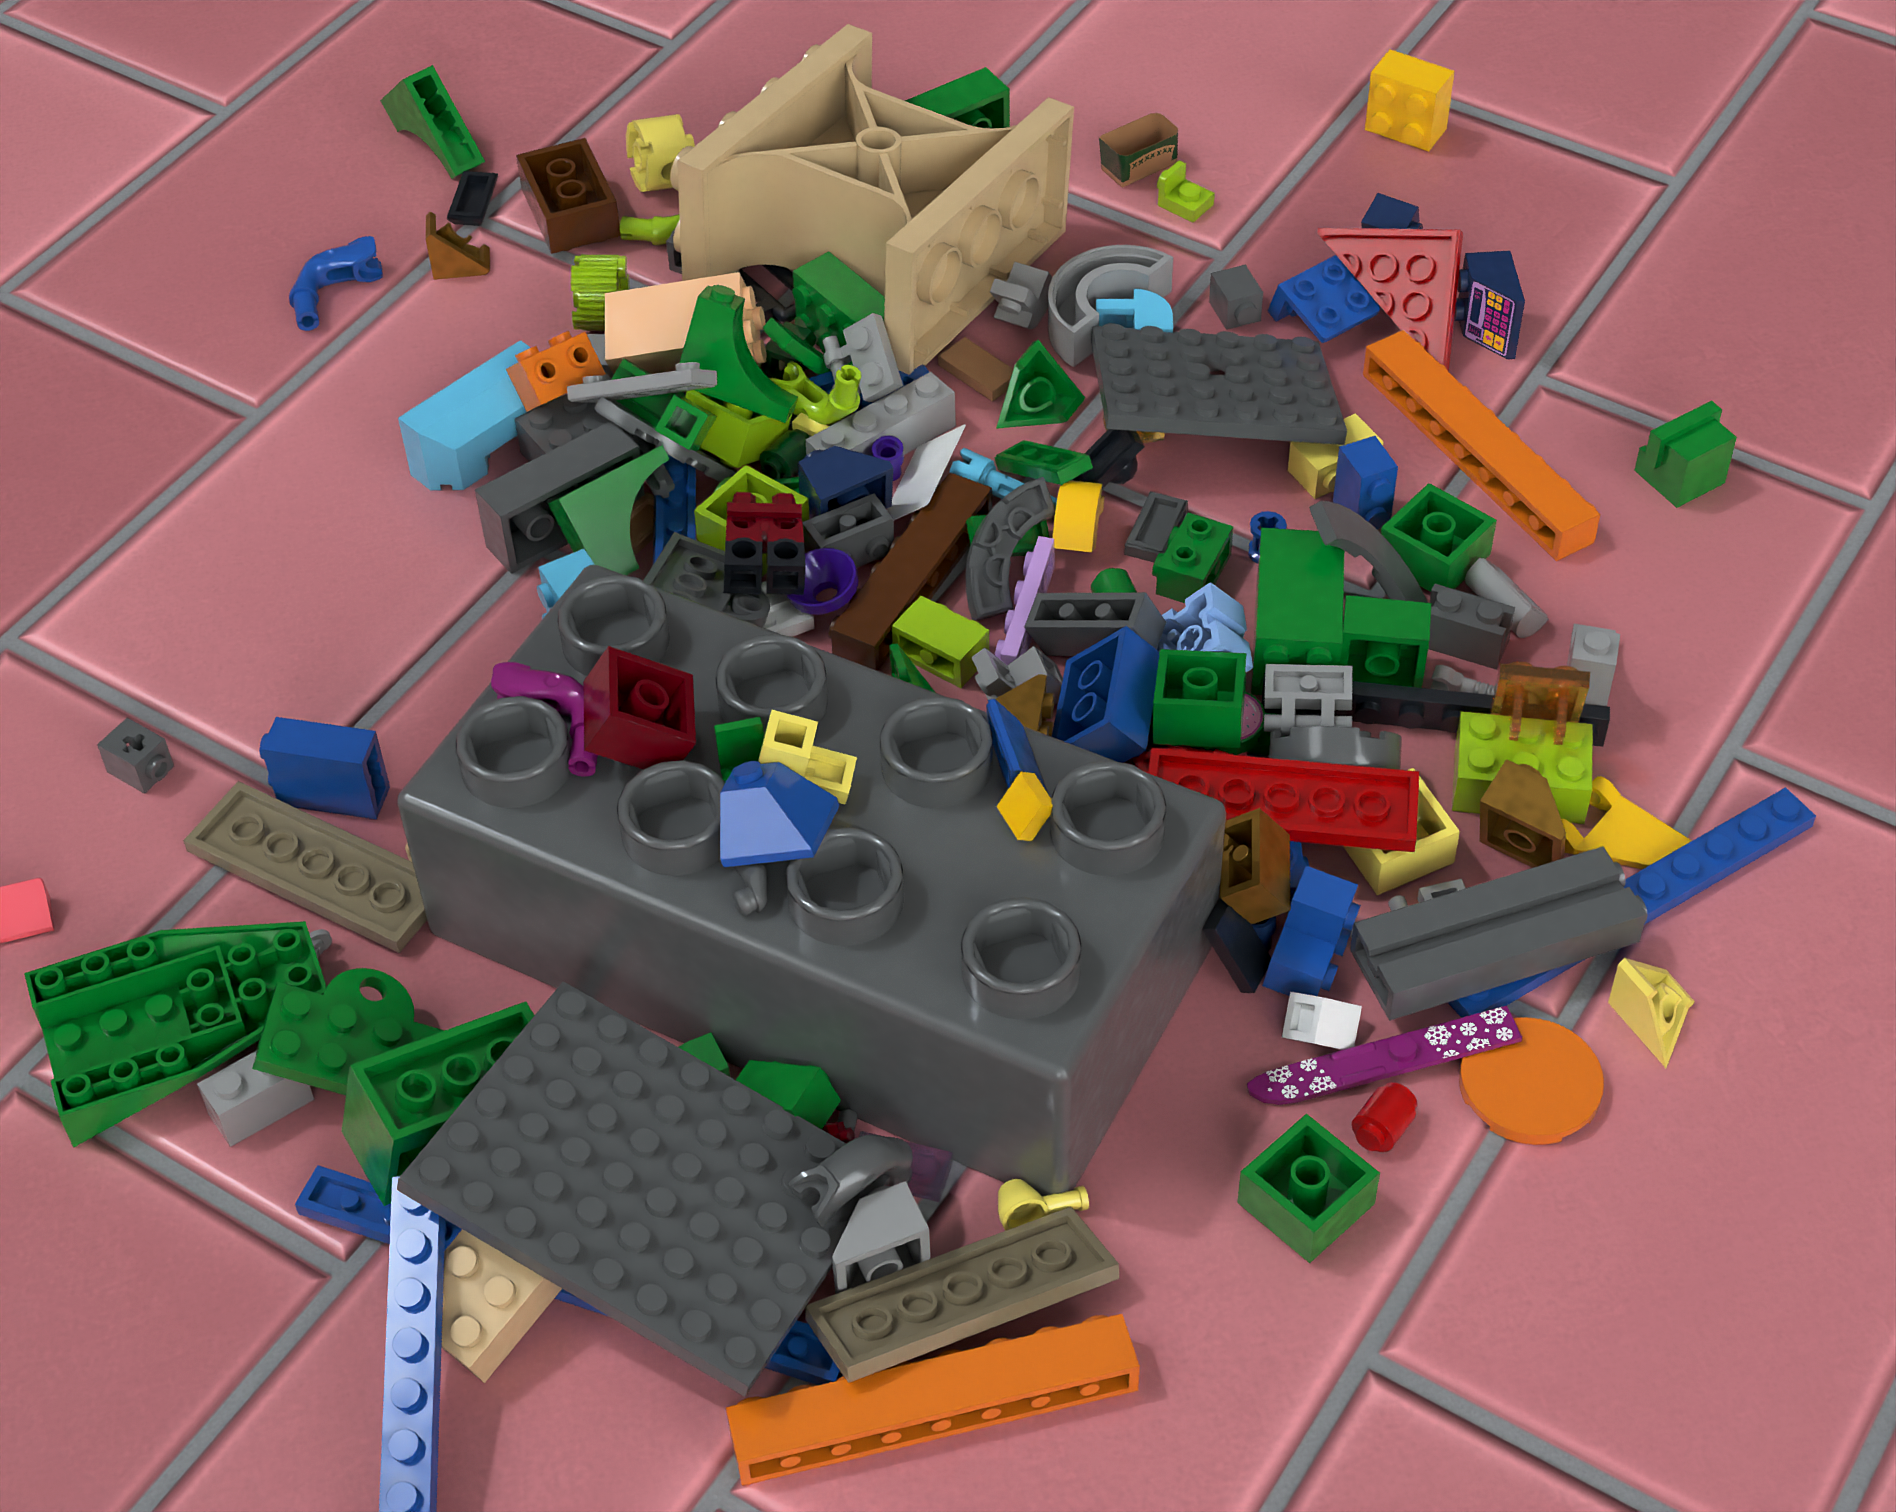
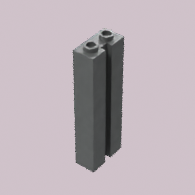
M1604 846L1354 922L1350 951L1390 1021L1638 943L1647 920V909L1640 896H1635L1630 887L1624 888L1626 880L1622 867L1618 862H1613Z

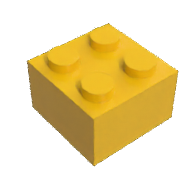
M1389 49L1371 71L1365 130L1429 152L1447 129L1455 71Z

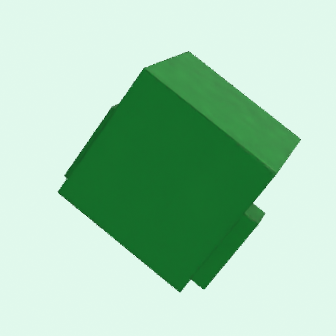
M1712 400L1651 430L1647 446L1644 445L1639 448L1634 471L1676 508L1726 482L1737 437L1720 423L1722 409Z

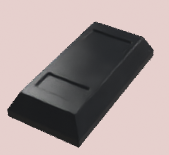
M463 171L447 215V220L457 225L481 226L498 179V173Z

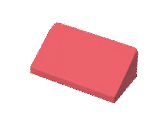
M35 878L0 887V943L54 931L50 896L43 879Z

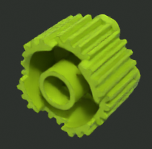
M585 254L575 256V265L571 266V291H573L574 308H577V311H572L574 330L605 331V293L630 289L629 274H627V257Z

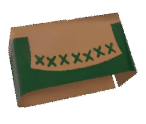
M1151 113L1099 137L1102 171L1123 188L1174 165L1178 157L1177 126L1164 115Z

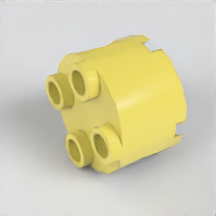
M679 114L632 120V122L628 123L626 131L627 158H634L635 167H631L630 172L640 192L673 188L670 175L676 156L687 146L695 147L693 136L684 132L682 118Z

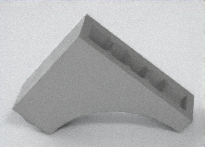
M1580 624L1573 625L1561 702L1607 706L1620 641V634L1616 633V630Z

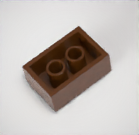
M586 138L516 155L522 191L551 254L569 251L573 248L621 236L617 201Z

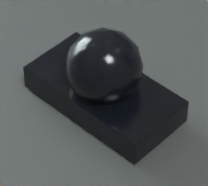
M1108 429L1084 453L1089 455L1093 468L1073 478V480L1100 483L1103 489L1109 482L1124 484L1133 479L1138 470L1136 455L1145 447L1137 431Z

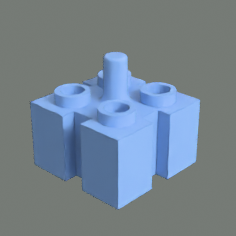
M1211 582L1186 598V607L1177 612L1171 608L1162 615L1166 625L1157 647L1159 652L1160 649L1247 653L1246 672L1253 668L1249 642L1243 639L1244 633L1247 631L1243 605Z

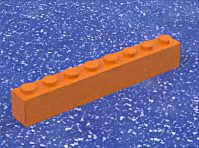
M1402 330L1366 346L1363 376L1554 560L1558 561L1595 543L1601 514L1594 505L1587 502L1576 492L1566 479L1561 478L1546 464L1540 455L1530 449L1517 433L1511 431L1499 420L1491 409L1484 406L1466 386H1463L1453 377L1446 367L1437 362L1419 342Z
M1123 1314L1109 1317L1106 1315H1095L1085 1319L1082 1323L1067 1327H1044L1029 1336L1012 1340L1009 1338H997L982 1347L965 1351L957 1349L947 1350L938 1354L935 1358L914 1363L905 1361L850 1383L842 1376L834 1382L817 1386L799 1385L791 1388L787 1393L767 1398L759 1396L748 1397L738 1402L737 1405L726 1407V1413L741 1485L744 1486L1138 1391L1140 1365Z

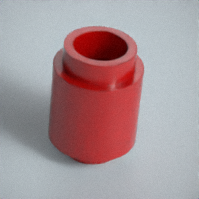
M1389 1082L1385 1086L1378 1087L1352 1120V1130L1358 1143L1369 1151H1390L1416 1116L1417 1099L1407 1087L1396 1082Z

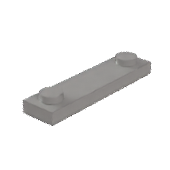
M686 362L675 364L676 371L607 380V376L583 377V384L567 386L568 400H571V402L597 403L601 396L611 401L712 388L717 385V371L700 369V363Z

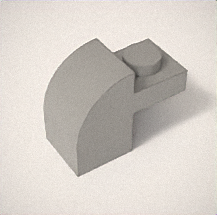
M1014 262L1008 280L1003 281L995 278L990 293L999 303L994 318L1027 329H1034L1048 309V290L1053 278L1048 271Z
M1035 646L1009 665H1006L986 648H983L972 657L979 673L975 676V679L988 700L996 699L1034 676L1043 674L1047 675V693H1054V705L1058 703L1063 677L1056 663Z

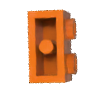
M566 331L549 339L550 348L539 352L537 346H534L515 355L518 363L507 368L506 371L526 412L567 394V386L583 384V377L606 375L586 332L572 337L570 332Z

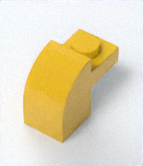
M1070 480L1060 485L1052 537L1054 538V548L1093 552L1096 548L1099 515L1103 512L1105 496L1101 495L1102 484Z

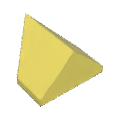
M1624 958L1618 964L1608 1003L1662 1065L1667 1068L1688 1009L1695 1001L1666 969Z

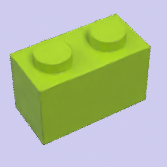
M920 596L892 625L893 644L898 643L914 665L962 688L977 672L972 657L983 648L989 650V629L983 627L977 621L969 620L949 610L941 603H935Z

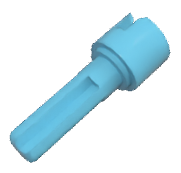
M967 448L960 450V455L964 461H953L949 471L992 487V495L1001 499L1017 487L1025 484L996 471L993 460ZM1051 496L1053 505L1056 510L1057 498Z

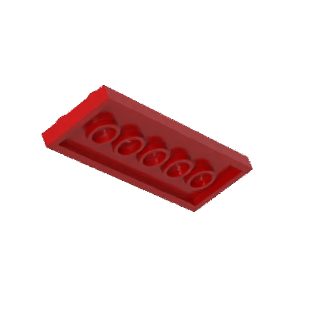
M1151 748L1149 774L1219 800L1225 807L1226 821L1260 808L1290 834V841L1415 853L1420 771Z

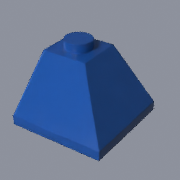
M749 761L734 767L720 792V860L723 867L813 858L839 808L837 797L780 762L760 764L758 761Z

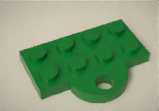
M356 968L342 972L330 981L323 995L277 982L252 1069L346 1096L349 1067L351 1064L445 1030L414 1022V1005L408 991L395 978L379 970ZM360 988H375L382 995V1000L371 1001L366 999L361 994Z

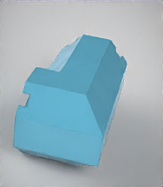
M521 340L398 418L412 477L430 491L441 490L440 485H452V490H464L488 474V457L490 458L493 451L518 436L515 418L527 413L506 369L518 363L515 355L531 347Z

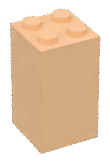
M740 272L605 293V361L613 374H615L623 358L651 374L676 371L675 364L680 363L699 294L708 285H723L734 290L735 295L745 298L743 307L744 336L753 359L761 369V363L766 362V349L763 340H760V330H764L763 326L766 323L762 307L756 306L753 288L751 286L747 287Z

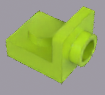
M1179 160L1172 167L1164 170L1157 181L1158 206L1193 223L1214 205L1215 193L1185 179L1186 163Z

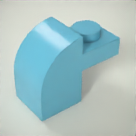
M1134 289L1133 299H1096L1099 326L1115 323L1125 328H1134L1136 330H1141L1145 326H1155L1162 329L1163 332L1173 333L1171 306L1163 297L1154 292Z

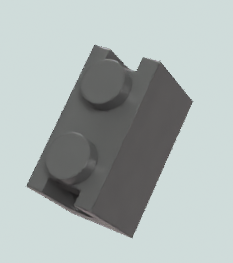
M1434 584L1430 596V603L1432 605L1428 649L1497 670L1509 642L1515 607Z

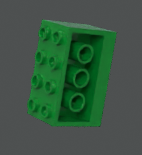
M526 1001L350 1065L341 1132L383 1206L391 1204L392 1177L403 1174L535 1016Z

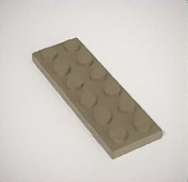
M239 781L183 840L187 852L398 953L402 951L427 921L415 870L411 861Z
M1068 1207L808 1304L805 1307L806 1321L847 1382L850 1383L1119 1279V1263L1073 1208Z

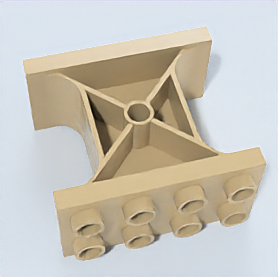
M847 24L822 45L815 44L811 46L800 63L781 78H771L764 85L760 95L740 111L727 113L715 131L695 147L687 146L683 148L676 156L672 165L670 180L672 187L679 192L680 220L674 231L673 245L675 250L681 253L682 281L736 273L740 268L753 265H776L795 270L829 251L885 296L884 325L899 371L910 375L920 365L926 366L995 299L990 293L995 278L1007 281L1014 262L1030 266L1065 233L1074 106L1048 97L1018 125L1012 127L990 129L962 123L872 89V33Z

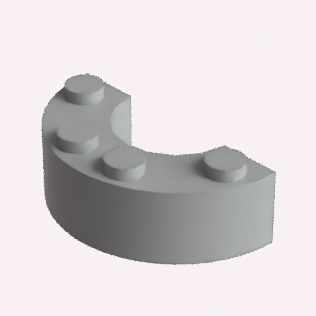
M1112 245L1088 250L1063 264L1053 276L1048 290V336L1055 352L1072 367H1075L1093 353L1091 344L1093 326H1099L1096 299H1133L1134 289L1148 290L1163 298L1172 292L1173 257L1148 247Z

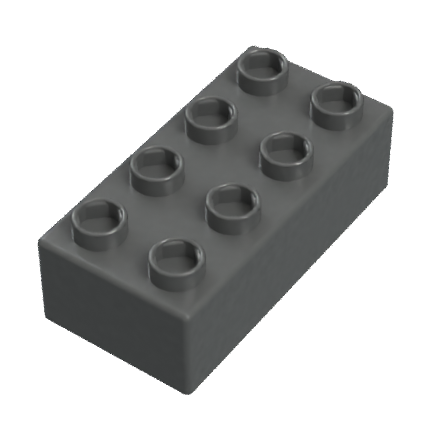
M599 565L585 567L508 662L524 664L534 670L552 671L571 676L583 685V681L608 646L693 674L696 744L684 760L661 762L644 770L598 755L595 773L587 777L577 776L568 769V760L573 740L569 734L572 718L561 715L556 709L542 700L523 696L497 699V693L492 689L490 682L401 790L397 799L431 932L442 939L555 988H558L564 981L626 1018L682 1043L711 1032L726 1062L744 1069L749 1060L776 1061L784 1064L821 1067L829 1076L831 1085L841 1099L836 1110H853L858 1114L857 1119L1006 1183L1012 1179L1024 1180L1038 1191L1041 1196L1074 1190L1213 947L1202 929L1219 900L1226 810L1223 803L1215 798L1146 773L1134 765L1114 761L1024 727L1046 791L1052 799L1053 807L1051 815L1032 841L1017 840L996 807L1008 788L993 749V736L987 721V712L974 708L962 700L945 697L818 649L798 638L781 635L657 588L640 578L626 576ZM771 710L817 721L818 725L813 746L857 757L846 804L839 803V808L813 858L762 863L767 870L768 902L759 913L754 910L748 915H742L734 904L737 901L734 900L733 894L738 889L746 888L744 879L733 866L723 867L720 860V792L726 782L722 779L714 726L761 717L765 736Z

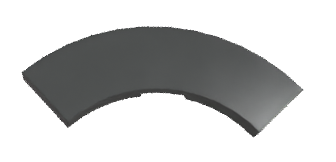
M601 396L594 408L597 413L629 433L635 434L645 441L656 445V448L663 445L669 456L682 463L686 462L719 482L727 477H732L738 472L701 450H688L655 431L656 427L618 403Z
M1044 477L1029 481L1002 498L988 512L974 535L967 558L965 575L968 607L971 618L974 621L1005 614L1008 610L1014 609L1009 590L1010 557L1018 541L1029 529L1055 516V507Z
M1319 501L1309 507L1323 543L1341 548L1355 558L1359 555L1363 556L1373 566L1372 575L1389 599L1428 603L1418 582L1403 559L1386 538L1367 520L1351 509L1330 501Z

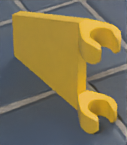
M1597 776L1592 781V793L1589 804L1608 812L1588 835L1583 838L1572 823L1566 819H1561L1566 832L1564 853L1576 855L1604 846L1613 862L1616 861L1620 865L1638 869L1648 867L1692 841L1621 796L1613 784L1602 776Z

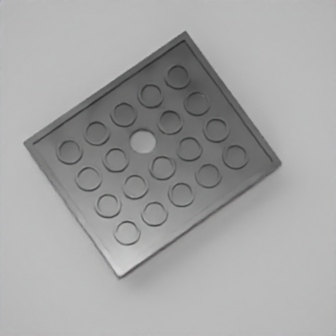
M1115 323L1093 326L1091 344L1106 429L1345 445L1347 428L1319 341H1314L1307 337H1295L1292 340L1276 339L1268 334H1258L1255 337L1238 336L1228 331H1222L1217 334H1205L1194 329H1182L1179 332L1173 331L1171 333L1163 332L1162 329L1155 326H1145L1141 330H1136L1134 328H1125ZM1222 370L1225 372V375L1210 374V371Z

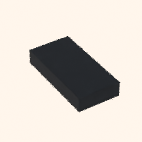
M1220 896L1202 930L1240 992L1255 993L1268 969L1271 957L1251 923L1224 902Z

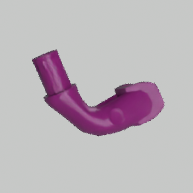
M517 662L495 664L492 672L491 687L497 693V699L523 696L542 700L556 709L561 715L572 718L569 734L573 740L568 760V769L572 774L581 777L593 775L596 770L598 755L584 751L583 685L571 676L552 671L534 670L530 666Z

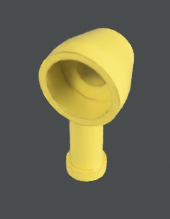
M1012 1179L1004 1183L998 1191V1215L1005 1231L1068 1207H1072L1073 1210L1078 1209L1079 1211L1088 1210L1089 1198L1084 1186H1078L1074 1190L1041 1196L1038 1191L1024 1180Z

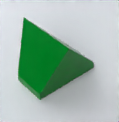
M1039 340L1034 341L1014 365L996 429L1067 422L1086 398Z

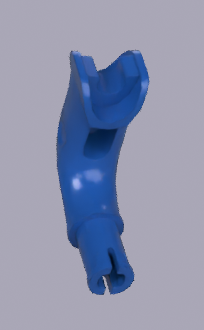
M361 237L348 243V245L323 251L314 255L304 264L289 293V303L294 308L297 325L301 330L310 331L319 325L317 304L319 302L318 290L320 288L352 280L373 282L383 278L381 262L378 258H373L376 257L377 253L374 237Z

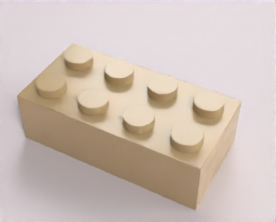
M462 1229L444 1251L442 1349L485 1383L562 1288Z

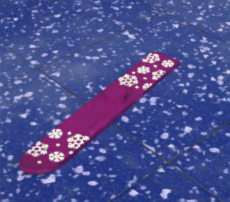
M1503 1006L1282 1066L1254 1077L1247 1083V1090L1250 1096L1263 1103L1276 1105L1298 1103L1522 1041V1036L1508 1007Z

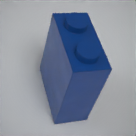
M276 717L269 733H265L262 736L259 748L260 757L264 759L268 770V783L273 787L276 799L295 808L377 820L390 789V784L376 731Z

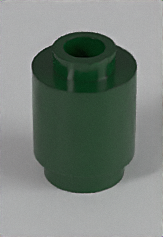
M799 429L784 432L760 454L763 474L772 479L795 477L799 473L798 462L807 455L805 440L811 436Z

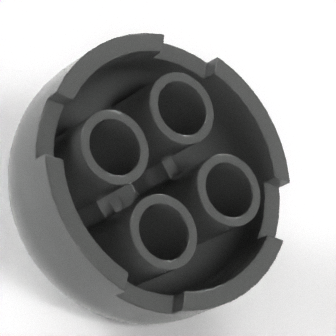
M1290 727V736L1282 737L1281 731L1273 730L1270 732L1269 758L1400 770L1402 737L1396 733L1381 731L1378 739L1371 737V732L1360 731V728Z

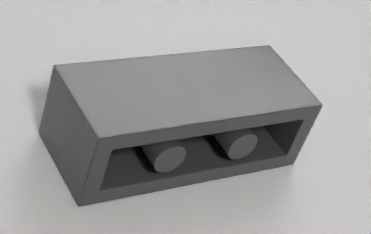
M1146 592L1037 593L1024 628L1046 656H1075L1125 626L1129 627L1157 650L1166 621Z

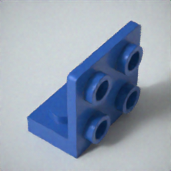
M1334 255L1279 284L1267 311L1276 322L1288 315L1291 317L1298 315L1321 343H1326L1378 315L1381 308L1342 261Z

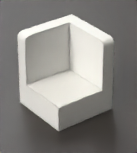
M1290 992L1282 1038L1341 1050L1354 1047L1362 1006L1324 997Z

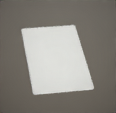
M965 424L916 448L892 498V507L887 508V511L893 517V521L929 504L962 435Z

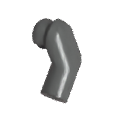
M762 863L733 866L744 879L746 887L736 890L733 894L734 900L737 901L734 904L738 912L742 915H748L756 910L759 913L768 902L767 870Z

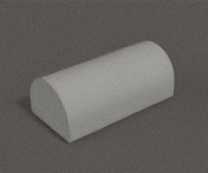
M1479 558L1467 572L1465 583L1477 596L1515 607L1511 630L1518 637L1526 638L1533 635L1549 620L1547 618L1548 615L1498 566L1485 558Z

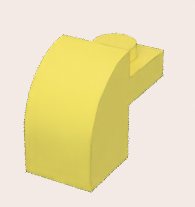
M771 710L758 762L760 764L780 762L837 797L838 803L845 805L857 757L813 746L818 725L817 721Z

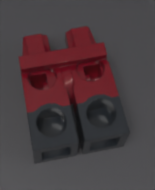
M736 492L732 502H727L723 593L761 594L762 554H766V594L804 595L806 564L802 504H796L792 493H777L772 496V503H756V496L751 492Z

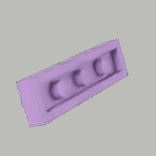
M1038 536L1034 551L1026 553L1023 567L1025 579L1024 581H1017L1014 593V604L1016 607L1015 610H1008L1004 626V633L1007 635L1005 640H998L995 656L1006 665H1009L1029 650L1032 637L1024 626L1036 594L1047 593L1055 567L1054 538Z

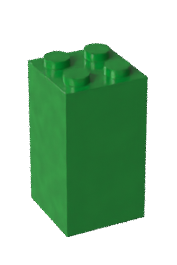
M1261 528L1255 600L1252 695H1262L1266 664L1340 665L1343 641L1345 551L1335 546L1325 545L1319 531Z

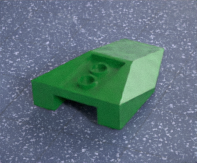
M305 921L160 930L24 973L32 1008L42 1028L54 1079L50 1081L58 1114L73 1148L200 1078L260 1040L277 982L322 995L327 987Z

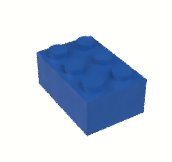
M1125 626L1066 660L1052 737L1121 763L1140 756L1146 751L1149 741L1148 734L1153 714V700L1160 652L1129 627Z

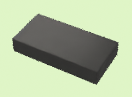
M1150 491L1125 543L1124 555L1155 562L1159 553L1166 552L1168 539L1173 527H1180L1188 511V501Z

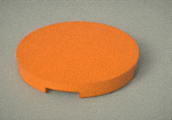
M1513 1018L1522 1036L1521 1042L1462 1058L1459 1072V1086L1465 1104L1470 1105L1472 1110L1484 1122L1490 1125V1131L1501 1137L1533 1145L1561 1142L1563 1137L1578 1131L1587 1123L1590 1124L1599 1109L1604 1089V1077L1600 1062L1589 1045L1564 1026L1538 1018Z

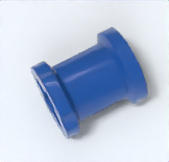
M1260 512L1251 518L1250 531L1253 534V540L1249 543L1248 555L1257 564L1261 528H1287L1286 520L1276 512Z

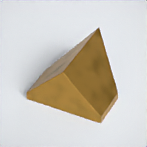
M430 211L426 215V244L433 279L486 275L490 271V247L483 244L478 248L467 244L472 239V236L468 235L466 238L459 236L449 222L437 231L436 214Z

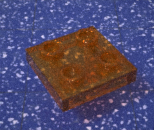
M1527 662L1500 663L1491 700L1490 714L1510 716L1509 740L1518 741L1521 730V717L1554 720L1553 745H1562L1563 738H1565L1566 722L1579 723L1589 691L1590 672L1578 671L1571 666L1544 668L1534 667Z

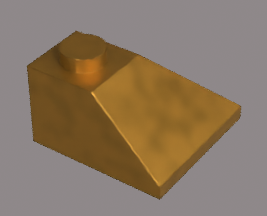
M1506 759L1480 800L1479 842L1532 868L1563 859L1566 832L1547 778L1543 777L1538 770L1530 765H1518Z

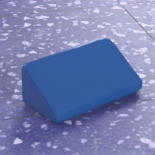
M996 699L988 700V704H986L987 721L992 731L993 749L1007 788L1009 789L1020 772L1035 773L1046 790L1022 723Z

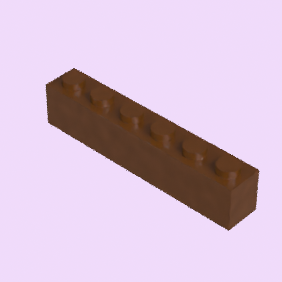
M949 472L942 483L937 485L929 504L920 511L914 512L905 532L893 540L889 553L883 561L877 562L874 565L869 579L861 589L858 588L842 615H837L831 622L828 636L831 639L832 654L879 671L890 656L889 645L893 644L892 625L920 596L931 600L971 546L966 520L971 516L987 515L992 509V487Z

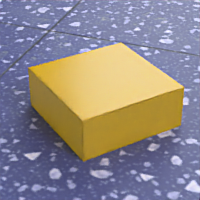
M1020 772L996 807L1017 840L1032 841L1051 815L1053 805L1051 797L1035 773Z

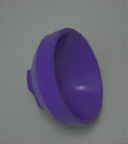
M834 548L815 549L805 553L804 595L786 594V596L796 609L807 614L821 615L838 610L853 597L858 587V571L853 559L845 552ZM828 588L837 590V594L828 601L816 600V596L822 590Z

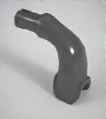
M864 1135L843 1145L815 1168L804 1171L794 1177L788 1183L792 1194L800 1200H803L809 1194H815L820 1197L818 1203L812 1206V1211L817 1223L823 1227L836 1215L841 1206L882 1174L891 1176L888 1183L889 1186H894L904 1181L908 1184L913 1175L911 1169L913 1153L909 1144L903 1139L880 1135Z

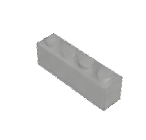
M929 372L805 440L806 454L815 450H826L830 447L838 446L872 456V445L878 438L894 436L903 443L905 455L918 446L956 427L955 392L936 375Z

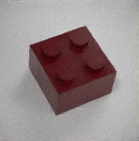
M608 646L583 681L584 751L643 770L661 762L684 760L696 744L693 674Z

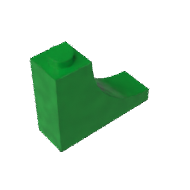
M433 65L402 79L380 100L397 132L407 130L421 138L441 161L451 179L462 175L463 171H470L485 162Z
M708 285L697 298L680 363L697 362L700 363V369L717 371V385L712 388L697 389L695 391L786 423L795 410L798 396L787 392L771 381L753 359L743 330L745 298L735 295V291L729 287Z
M663 445L548 504L573 552L585 549L595 565L626 576L639 569L630 539L631 512L635 498L645 480L660 465L670 460Z

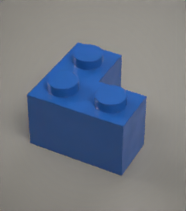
M1305 866L1290 905L1291 910L1288 912L1283 930L1270 960L1263 987L1290 996V992L1318 996L1320 989L1330 991L1338 969V965L1331 963L1334 954L1343 956L1361 906L1353 902L1358 884Z

